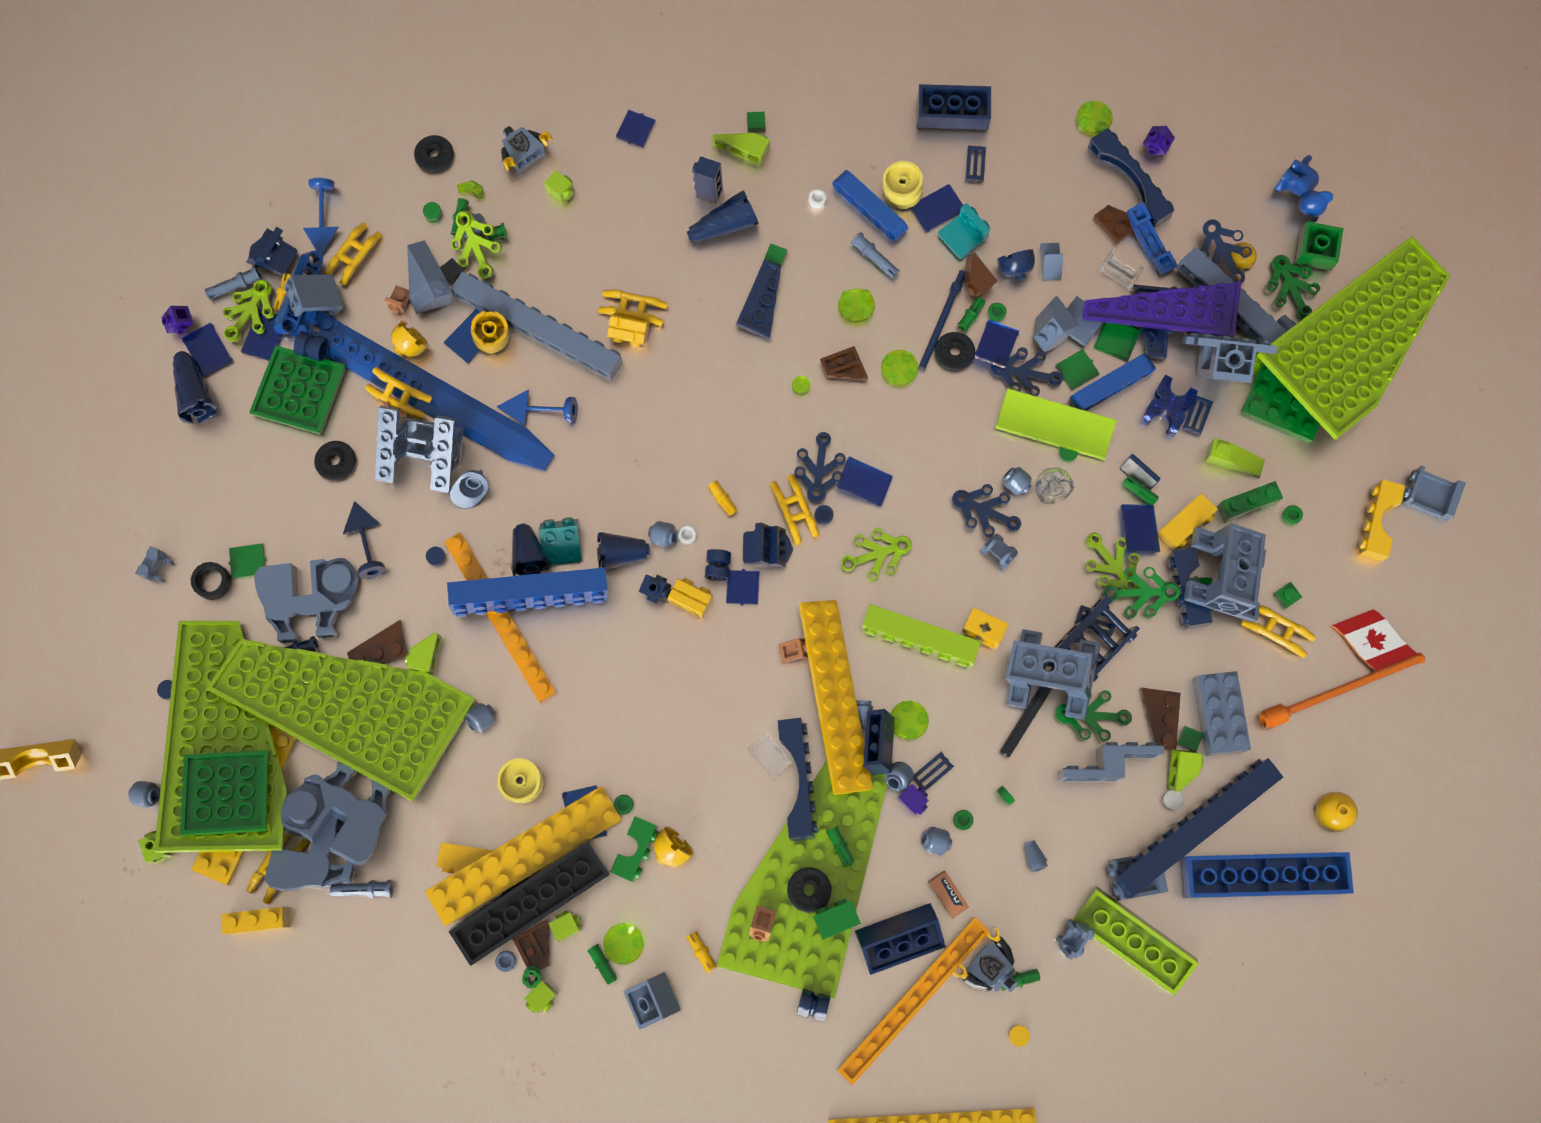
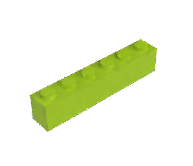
M872 604L869 605L862 625V629L868 635H881L886 641L894 642L895 640L901 642V645L906 648H919L920 652L927 655L934 653L939 655L938 658L950 661L951 659L957 661V664L962 667L974 664L981 641Z

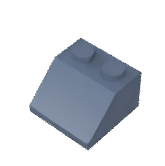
M1058 296L1053 298L1035 320L1034 339L1044 352L1059 347L1079 326Z
M665 972L623 991L639 1030L681 1011Z

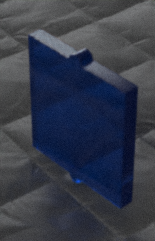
M628 109L616 134V138L627 141L628 144L632 143L644 147L656 120L645 116L643 113L639 114Z
M742 569V571L730 570L729 580L727 581L726 603L740 604L741 606L744 604L758 605L759 571H746L745 569Z

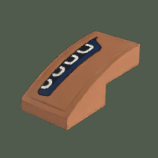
M946 871L941 872L928 881L952 919L969 908Z

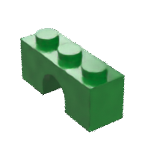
M1276 481L1225 499L1217 508L1224 523L1241 518L1253 510H1262L1276 505L1283 499V496Z
M635 816L626 835L637 841L638 849L634 855L628 857L618 853L610 872L631 882H634L635 879L639 880L643 871L640 867L643 860L647 861L651 853L649 846L651 842L655 841L659 833L657 831L658 826Z

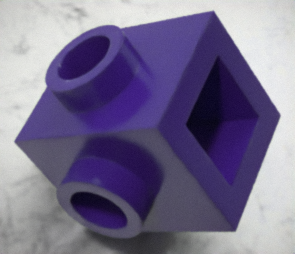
M1152 126L1143 145L1151 155H1166L1175 137L1167 126Z
M170 306L161 317L166 332L177 335L185 333L193 323L188 306Z

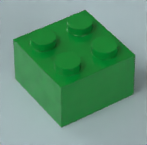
M1306 221L1299 232L1295 264L1331 271L1339 262L1344 228Z
M846 898L835 902L834 908L828 910L827 906L815 911L816 915L813 916L822 940L861 924L852 900L847 902Z

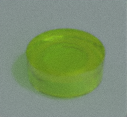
M805 376L794 378L792 381L793 392L800 396L806 395L810 390L809 379Z

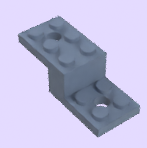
M1106 742L1096 750L1097 766H1086L1083 769H1079V766H1066V768L1057 773L1058 781L1117 782L1125 778L1124 758H1157L1165 754L1164 746H1158L1157 742L1145 743L1146 745L1138 746V742H1126L1124 745H1118V742Z

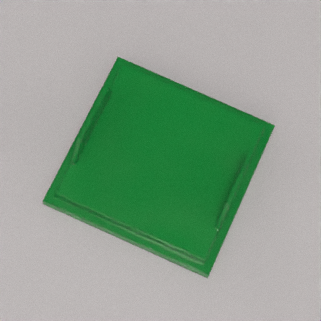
M1104 323L1093 348L1128 362L1141 330L1128 325Z

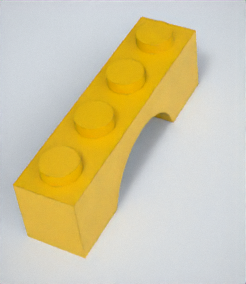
M1384 479L1374 484L1371 490V495H1373L1372 502L1369 503L1367 513H1369L1368 519L1365 520L1363 525L1364 537L1359 542V548H1361L1359 555L1379 561L1389 557L1393 538L1383 529L1382 515L1386 509H1393L1401 504L1405 485Z
M75 739L0 749V779L14 778L27 768L40 764L53 766L55 772L75 769L82 753Z

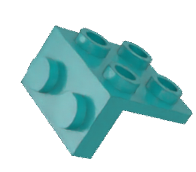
M966 203L961 207L959 216L939 230L938 236L961 259L987 240L991 229L987 221L982 220L978 216L976 209Z
M566 517L562 521L548 519L540 523V543L549 559L550 565L574 563L582 560L578 519Z

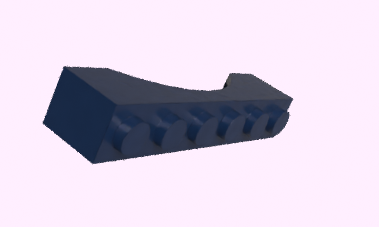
M1107 128L1091 138L1088 148L1096 159L1118 168L1132 180L1141 197V203L1144 202L1152 217L1150 221L1154 229L1170 219L1175 211L1172 203L1166 200L1162 195L1161 189L1156 187L1151 181V177L1141 169L1139 162L1133 159L1129 154L1128 148L1123 146L1118 140V136Z
M801 717L777 720L779 740L793 756L799 775L797 800L787 818L789 839L791 841L815 839V833H818L817 821L813 820V813H816L815 801H811V793H814L813 781H809L812 767L811 762H807V754H810L809 743L805 742V735H808L807 723H803Z

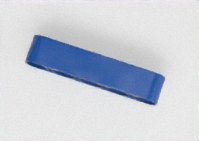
M845 170L832 182L835 190L891 241L895 242L908 230L906 222L850 171Z
M316 250L303 253L293 275H303V272L306 275H318L323 263L322 254ZM310 256L313 258V264L310 262ZM287 293L284 296L273 325L275 332L281 335L293 333L297 329L302 314L295 316L294 312L290 311V299ZM283 322H286L287 329L283 327Z
M1143 353L1077 391L1069 399L1075 408L1088 411L1156 370V367L1148 355Z

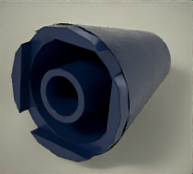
M525 523L518 524L513 529L511 570L513 576H516V574L519 576L541 574V571L544 569L547 572L550 568L549 559L532 527Z
M598 532L597 542H600L597 548L599 568L605 567V570L646 559V555L650 554L649 543H646L643 539L605 532Z

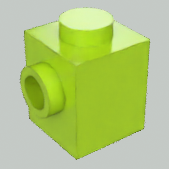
M556 170L544 182L546 191L562 204L569 200L574 193L573 181L567 175L563 176Z
M156 831L149 832L144 835L145 838L138 840L145 863L154 864L172 856L171 853H156L154 851Z
M566 910L555 916L556 920L548 923L557 942H561L580 932V926L582 925L578 914L574 915L573 912L567 913Z
M541 980L524 998L527 1002L525 1005L533 1013L535 1011L537 1013L542 1011L546 1013L554 1005L552 1000L558 993L545 980Z

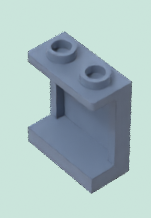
M333 274L291 275L285 283V292L289 296L290 307L294 311L295 316H300L304 311H328L330 316H337L344 307Z
M1421 465L1416 470L1414 469L1409 476L1411 482L1404 490L1403 497L1405 498L1403 504L1441 520L1448 521L1455 515L1466 483L1460 480L1455 483L1424 471L1425 467Z
M1134 856L1108 860L1107 873L1109 877H1112L1113 885H1111V891L1117 901L1169 892L1165 873H1163L1135 896L1128 898L1113 877L1118 874L1116 870L1122 865H1130L1133 862L1131 858Z

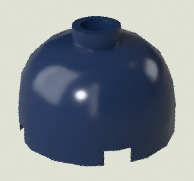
M1033 249L1012 253L1008 257L1006 255L999 257L997 262L1003 275L1015 277L1016 281L1026 278V274L1032 271L1035 265V255Z

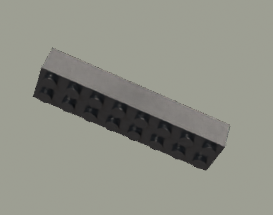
M588 838L452 926L448 932L469 965L472 966L609 876L610 871Z

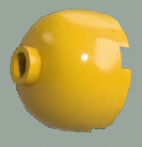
M401 320L391 333V341L395 346L393 350L400 356L403 354L408 357L420 355L429 347V344H425L427 342L426 339L414 327H406L408 323Z
M1330 792L1322 795L1316 802L1315 817L1324 829L1342 832L1349 829L1356 822L1358 808L1350 796L1341 792Z
M667 826L655 838V858L662 865L667 864L668 866L677 867L691 858L693 850L685 839L682 842L677 837L679 835L677 831Z

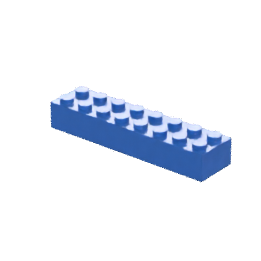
M605 567L447 582L448 604L452 615H456V617H465L469 613L485 615L490 611L505 613L510 609L525 611L531 607H534V609H545L546 606L551 605L559 608L566 606L565 604L572 603L575 606L584 605L585 602L600 604L604 600H608Z
M1350 852L1186 856L1181 858L1185 898L1354 893Z

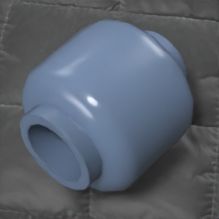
M1021 467L1010 468L1003 477L1004 486L1014 495L1026 494L1032 487L1030 485L1031 476Z
M657 521L649 528L648 536L652 544L668 548L676 543L678 531L671 523Z
M478 703L466 713L467 718L465 722L472 731L483 732L495 722L493 716L495 711L489 704L486 706L483 703Z
M900 761L892 764L891 773L885 774V781L888 787L895 791L905 790L914 778L912 768Z
M137 781L129 789V800L132 805L137 807H152L160 799L159 787L153 782Z
M932 826L923 832L921 845H923L927 852L943 855L947 850L951 849L952 839L947 830Z

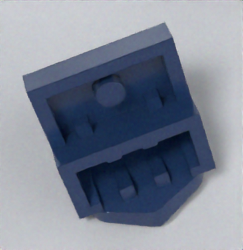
M277 226L274 231L267 228L262 237L251 245L246 263L255 265L258 268L262 267L278 275H283L295 258L297 249L283 241V237H281L282 229Z
M755 523L754 531H747L743 534L744 563L763 564L768 567H786V563L793 552V546L786 535V529L779 526H769L764 523Z

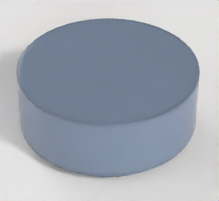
M510 951L499 953L495 960L496 967L502 972L511 971L517 963L516 956Z

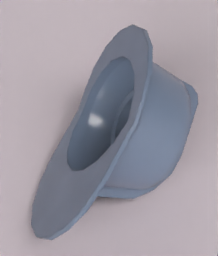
M481 469L479 471L469 470L455 482L450 491V498L456 506L461 508L474 507L487 493L489 483L483 475V471Z

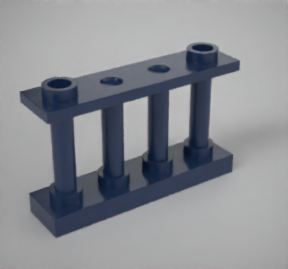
M1108 596L1101 597L1054 646L1071 650L1069 646L1073 642L1080 643V639L1086 640L1083 637V632L1087 628H1091L1111 648L1104 656L1099 653L1093 682L1099 677L1097 674L1127 642L1130 643L1137 637L1136 633L1140 629L1138 626L1128 629L1109 610L1110 607L1108 605L1112 600ZM1100 614L1104 615L1123 634L1117 642L1096 623V618Z

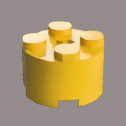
M482 311L474 317L471 323V335L477 348L488 354H494L504 349L510 338L505 318L498 312Z

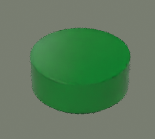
M429 202L423 207V214L427 220L437 221L442 216V210L436 202Z
M993 303L989 306L987 315L991 321L1000 322L1005 318L1007 310L1003 304Z
M1060 447L1059 456L1065 462H1072L1078 456V452Z
M1290 505L1282 512L1283 521L1289 525H1295L1303 518L1302 510L1296 505Z
M1004 786L997 789V793L1008 805L1015 802V799Z
M623 794L616 797L613 806L617 813L627 815L633 810L634 802L631 797Z
M960 810L955 813L953 824L959 830H967L973 824V816L967 810Z

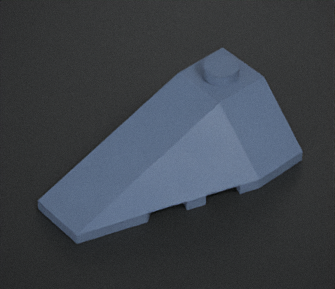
M425 240L407 245L409 298L416 314L451 304L452 292Z

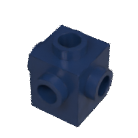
M646 574L638 592L647 595V600L657 604L658 600L665 602L671 592L670 588L672 585L666 583L667 578L656 575V578Z

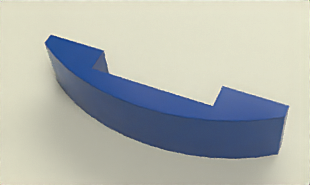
M1144 202L1127 210L1134 234L1154 268L1161 275L1175 269L1177 263L1170 250L1166 251L1150 221L1152 217Z

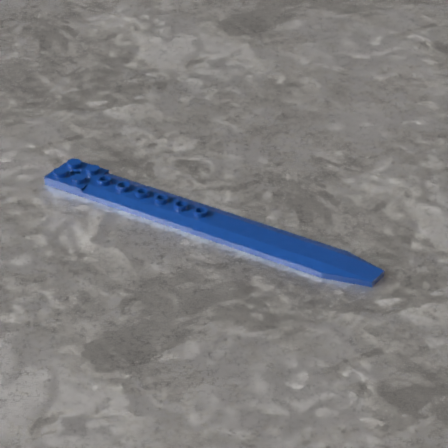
M305 311L297 329L289 334L292 338L296 339L298 333L304 331L311 333L314 337L321 336L329 340L327 358L346 365L348 370L385 390L387 382L382 381L373 374L372 371L375 367L385 371L399 381L432 396L430 403L410 395L407 403L434 419L437 415L455 418L456 427L464 428L463 435L507 461L546 471L555 457L524 426L322 311ZM318 326L320 331L312 333V328ZM394 387L392 395L401 399L404 391Z

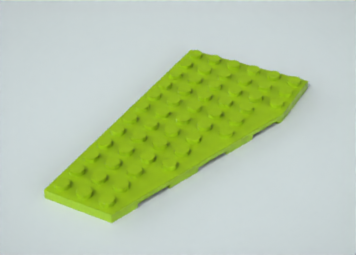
M1411 236L1271 343L1272 346H1277L1276 354L1260 352L1257 356L1330 436L1336 440L1378 406L1386 388L1394 378L1404 360V356L1414 338L1418 335L1432 306L1451 275Z
M239 621L178 622L154 847L156 853L283 850L285 827L282 825L281 809L287 797V788L269 724L207 690L208 685L239 640L244 639ZM269 751L267 831L192 836L180 835L184 755Z
M245 639L239 640L207 687L208 691L412 802L418 796L463 723L466 713L476 702L475 698L425 671L408 670L364 660L346 659L302 649L284 648Z
M826 760L813 780L814 793H811V801H815L816 813H813V820L817 821L818 833H815V839L791 841L789 839L788 823L786 822L732 906L717 967L835 998L852 928L822 940L813 919L816 912L807 913L795 908L788 898L787 886L791 876L796 871L807 867L819 869L828 877L831 883V897L826 904L828 910L835 907V902L846 898L847 902L852 900L855 910H857L887 788L885 774L873 775L870 773L873 789L870 791L833 795ZM838 826L844 841L848 843L847 847L854 859V863L847 867L843 866L836 850H833L834 846L826 833ZM807 884L804 886L803 891L807 896H812L815 893V887L812 884ZM757 906L777 911L768 941H757L749 936Z

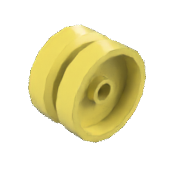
M909 161L892 163L883 174V195L886 202L897 209H908L920 201L923 190V175L920 168Z
M512 759L505 763L498 772L497 785L499 791L505 798L514 803H531L543 791L545 784L544 775L540 768L528 759ZM520 778L523 779V783H522V784H520V782H519V779H520Z

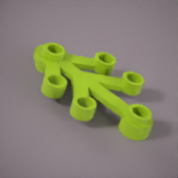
M460 211L456 216L458 229L454 239L451 241L452 249L461 250L463 248L461 240L465 232L468 238L462 255L458 259V264L461 267H468L470 265L469 257L473 248L480 265L477 270L479 277L490 279L494 274V269L491 265L487 264L480 245L489 248L494 253H499L502 250V245L500 242H492L475 235L473 228L483 231L488 236L495 233V228L493 225H485L474 220L473 215L469 211ZM464 217H467V218H468V222H467V223H464V221H463ZM487 227H490V228H491V232H490V233H487V231H486ZM456 241L459 242V247H458V248L455 247V242H456ZM495 244L498 245V249L496 251L494 250ZM464 258L466 259L465 265L462 264ZM486 268L489 269V274H488V275L485 274V269H486Z
M258 280L254 283L252 289L233 294L232 299L240 305L224 308L222 311L223 316L230 320L236 314L243 313L234 326L225 328L223 334L228 341L237 342L240 340V331L250 316L253 321L252 329L257 334H262L265 331V326L260 320L257 305L261 300L263 305L262 314L267 319L274 317L275 311L271 308L268 297L272 292V286L268 281ZM252 297L251 301L244 303L245 298Z
M876 528L872 531V538L876 541L882 539L891 544L883 547L866 539L862 534H858L854 538V544L857 547L864 546L873 551L855 558L851 555H846L841 560V567L844 571L850 572L855 569L856 565L876 559L872 570L867 574L868 580L875 582L878 580L879 571L886 556L895 552L891 563L885 567L886 574L892 576L897 571L896 566L901 556L909 553L912 548V542L908 537L898 536L895 538L884 533L882 529ZM875 532H880V533H881V536H880V537H876V536L874 535V533H875ZM862 538L863 543H857L856 539ZM904 543L906 547L902 549L899 547V544ZM849 561L852 563V566L846 567L845 563ZM892 566L894 572H889L887 568ZM875 573L877 577L873 579L869 574Z
M1096 532L1090 533L1086 538V545L1091 549H1096L1108 565L1100 564L1090 559L1085 564L1086 570L1089 572L1099 571L1116 574L1120 579H1109L1107 575H1101L1097 579V584L1100 587L1115 586L1121 589L1140 588L1131 579H1127L1124 576L1122 569L1124 552L1128 546V541L1125 538H1119L1116 541L1115 546L1117 550L1116 558L1114 559L1102 544L1101 535ZM1092 537H1096L1098 542H1093ZM1119 541L1124 542L1125 546H1119ZM1131 553L1127 558L1129 567L1136 571L1140 556L1137 553ZM1131 556L1136 557L1137 561L1132 562ZM1088 563H1093L1095 568H1089ZM1128 570V574L1126 575L1128 577H1131L1133 575V571ZM1105 578L1106 584H1102L1100 579ZM1131 582L1134 587L1129 588L1127 583Z

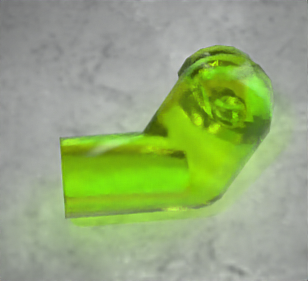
M473 180L457 184L459 193L469 191L475 196H480L483 193L482 186Z

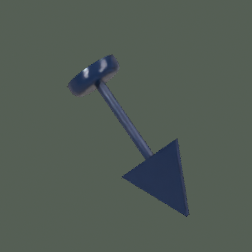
M354 501L343 535L360 531L367 563L359 567L358 573L364 579L375 578L384 574L386 568L382 562L372 561L364 529L381 524Z

